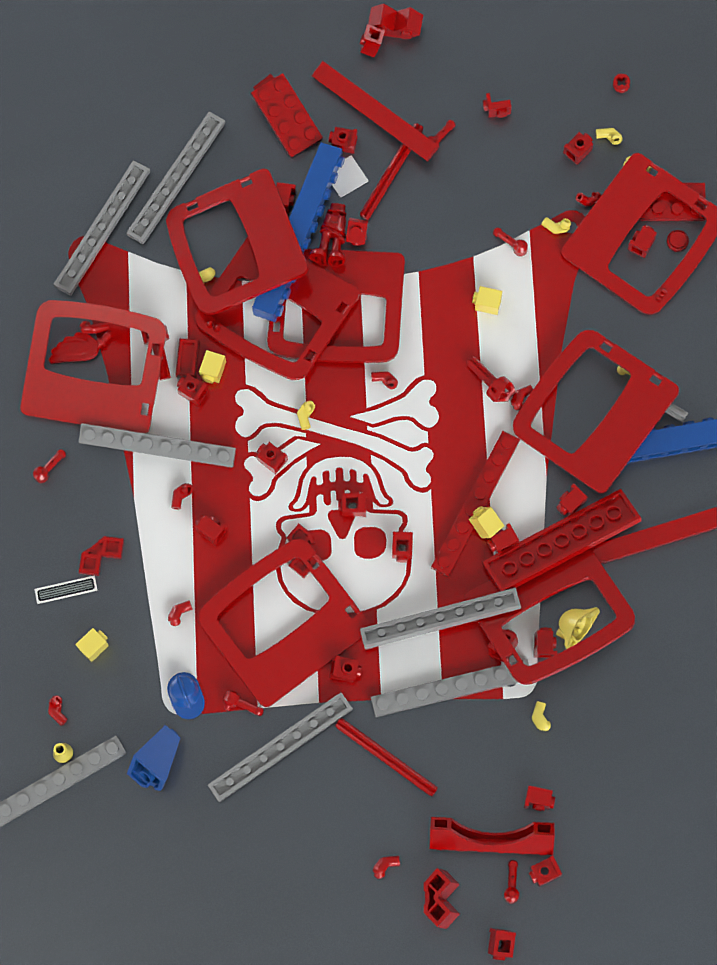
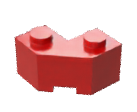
M383 3L371 7L368 24L385 30L384 36L411 39L420 35L423 14L411 7L396 11Z
M436 868L424 882V914L437 927L447 929L460 915L447 901V898L460 884L446 870Z

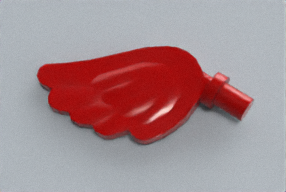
M76 332L74 336H66L63 341L59 342L51 350L52 356L49 357L48 361L50 364L91 360L97 356L101 347L106 346L105 343L112 336L105 332L100 338L98 337L95 340L88 334Z

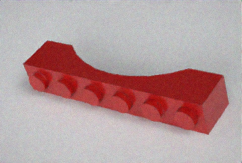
M431 817L430 849L553 855L554 823L532 822L514 831L489 833L470 829L453 818Z

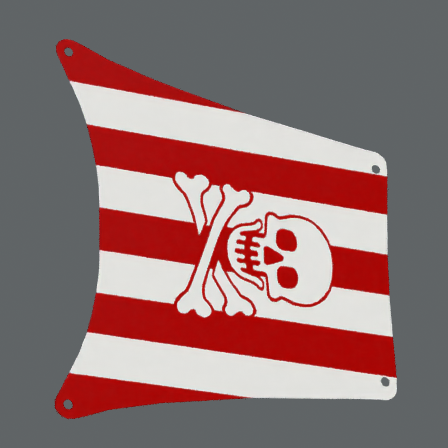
M568 210L551 220L558 223L566 218L576 223L578 227L585 216L576 210ZM539 225L514 238L516 241L524 240L527 242L528 251L524 256H517L513 251V247L504 243L481 254L454 263L404 274L400 342L396 357L389 362L379 363L316 361L310 372L300 380H289L240 356L200 330L195 321L198 306L191 295L181 270L158 264L106 242L104 243L79 282V287L86 303L123 309L157 318L167 326L169 340L165 341L164 349L171 378L162 381L159 378L151 427L147 434L236 448L233 468L124 450L135 502L158 659L162 700L170 712L176 714L168 695V682L174 675L182 672L192 674L199 683L205 702L201 714L228 712L224 709L225 704L223 702L227 691H235L241 699L255 706L268 708L259 704L202 628L199 622V612L203 605L241 573L288 543L289 541L286 540V537L298 523L314 535L315 552L364 614L371 626L463 602L467 592L492 579L484 568L482 561L496 555V552H492L487 544L490 538H481L475 528L449 577L431 569L438 552L502 431L517 437L513 430V421L519 410H514L511 405L512 397L506 402H493L486 394L489 387L467 366V361L475 356L497 379L505 376L514 385L515 390L531 385L534 389L545 372L562 353L574 281L579 268L567 261L562 256L561 251L573 233L554 234L544 226ZM84 236L77 238L71 244L68 251L69 259ZM214 277L212 280L204 283L208 292L219 279L218 277ZM237 280L231 290L251 281ZM480 286L502 291L498 315L475 310V303H472L474 292L479 291ZM359 294L358 300L350 309L327 346L367 347L382 345L385 331L386 300L381 297ZM256 297L213 315L215 320L235 334L271 353L267 342L269 320L253 315L252 306ZM287 300L283 338L290 342L309 344L322 322L297 304ZM342 303L337 311L342 314L347 306ZM92 320L93 324L101 323V322H102V321ZM108 323L109 331L105 332H108L112 337L105 343L106 346L101 347L100 350L109 384L138 386L143 378L148 345H144L140 330ZM274 323V332H280V323ZM105 332L97 333V338H100ZM179 338L199 340L196 379L206 383L209 389L199 406L178 394L177 389L179 387H177V383L180 378L176 377ZM206 350L224 355L226 358V364L219 383H208L200 377L199 370ZM280 357L290 362H296L298 360ZM371 372H390L397 379L398 386L395 389H389L382 381L372 382ZM190 384L188 389H193L194 385ZM558 384L550 393L531 424L534 430L550 441ZM528 396L524 398V400H523V402H522L523 404H524V402L526 401V399L528 398ZM312 401L315 404V409L308 418L311 427L307 430H301L297 412L304 402ZM143 403L141 415H147L149 404ZM521 440L486 507H492L504 524L503 531L506 530V525L510 523L519 542L544 529L546 481L549 462L548 458ZM268 442H271L288 456V461L276 475L257 460V450L263 443L267 445ZM270 452L267 456L273 457L274 453ZM184 483L191 484L193 492L182 499L181 509H172L173 491ZM342 493H366V517L342 516V511H338V499H342ZM350 504L349 508H356V505ZM201 515H206L209 518L213 516L221 523L220 526L223 523L227 526L228 531L216 546L199 534L195 528V523ZM393 532H413L412 559H408L406 563L396 562V559L392 558ZM401 546L399 551H406V547ZM292 560L246 590L217 617L220 625L248 659L264 652L292 633L329 600L328 594L311 572L303 579L288 566ZM317 563L313 569L315 570L319 567V564ZM190 600L193 610L182 613L180 617L181 623L178 626H172L170 621H168V615L173 606ZM540 603L519 614L502 627L504 630H512L517 635L519 643L515 650L521 660L528 659L529 666L536 664L538 659L534 658V634L539 630ZM351 606L345 609L351 618L357 615ZM477 620L366 650L361 638L338 655L343 658L359 660L358 665L362 667L361 675L359 678L356 677L353 683L329 678L332 661H330L270 707L326 703L339 693H342L347 701L371 700L372 696L504 665V662L489 655L487 646L490 641ZM513 655L509 657L510 663L516 662ZM344 666L345 671L350 672V666ZM516 683L512 687H499L454 699L520 698L529 695L535 688L536 683L530 685ZM236 706L232 707L229 711H238L245 709Z

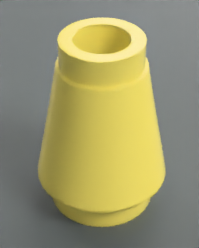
M58 743L54 746L53 757L57 762L66 763L72 758L73 749L69 744ZM61 748H64L62 753H58Z

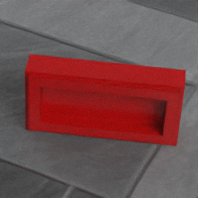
M179 338L176 377L186 378L189 374L196 378L199 340Z

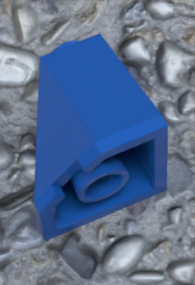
M166 725L134 754L127 775L141 787L148 788L149 786H154L155 790L161 791L166 783L180 741L177 732Z

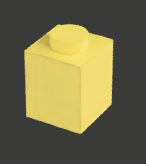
M480 286L479 291L474 292L472 303H475V310L498 315L502 291Z
M206 350L199 370L203 381L219 383L226 364L225 356Z
M481 506L473 512L474 515L469 519L481 538H491L504 527V524L492 507Z
M94 628L75 644L91 662L109 646L106 642L107 636L101 630L97 632Z

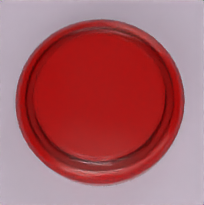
M674 230L667 237V246L672 251L681 252L687 248L689 237L682 230Z

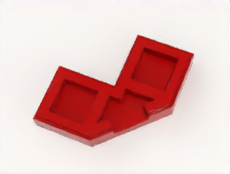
M298 523L286 537V540L289 542L297 539L304 540L315 550L314 535ZM313 557L308 560L309 564L314 568L317 564L316 560ZM299 558L293 559L288 565L303 579L310 572Z
M104 536L92 547L82 552L79 574L99 576L102 557L122 559L124 538Z

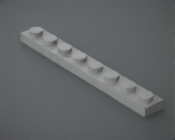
M208 112L127 231V236L141 244L145 243L225 125V120Z
M134 160L132 161L53 284L55 288L70 296L72 295L149 175V168Z
M84 423L81 424L79 443L232 468L236 448Z
M516 588L368 626L361 628L360 631L366 650L521 609Z
M528 659L522 660L525 665L529 666ZM504 664L372 696L371 701L375 717H380L518 682L512 677Z
M339 693L209 783L208 787L220 803L351 712L353 708L344 695Z
M117 735L0 802V827L126 755L127 753Z

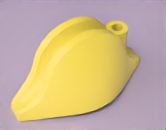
M599 608L570 609L562 614L559 619V629L556 635L565 640L564 645L566 649L576 645L584 638L600 613Z

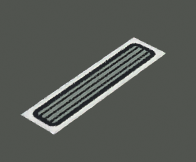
M95 575L34 589L37 604L98 591Z

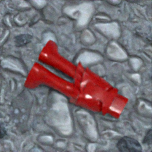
M331 203L330 209L327 210V214L320 227V233L322 234L320 246L310 251V260L319 265L326 264L330 239L333 241L328 257V264L332 267H338L345 263V255L340 252L341 244L345 243L347 214L344 204Z

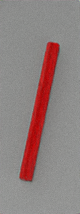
M415 123L413 127L422 133L423 126ZM403 143L360 212V216L365 220L370 219L411 151Z
M343 718L338 720L335 726L345 735L429 796H433L436 793L437 786Z

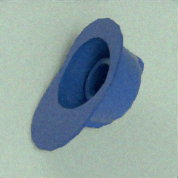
M182 672L174 675L169 680L167 686L173 709L181 718L194 719L202 713L205 705L199 683L195 676L190 673Z

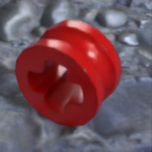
M618 74L614 77L613 87L615 91L624 93L630 88V78L626 74ZM624 80L625 86L623 84L619 86L618 81L622 82Z

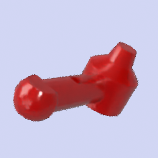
M453 120L447 121L446 125L435 136H429L428 138L439 146V142L451 129H454L456 126Z
M499 227L493 230V235L512 246L517 256H524L527 253L528 244L526 241H516Z
M59 449L44 467L39 466L34 469L33 476L36 482L44 483L48 480V473L66 456V452L63 449Z
M227 691L223 698L226 711H229L232 707L239 706L257 716H262L264 713L262 708L241 699L235 691Z
M510 860L508 862V888L504 892V899L507 903L514 904L519 899V891L516 889L518 862Z

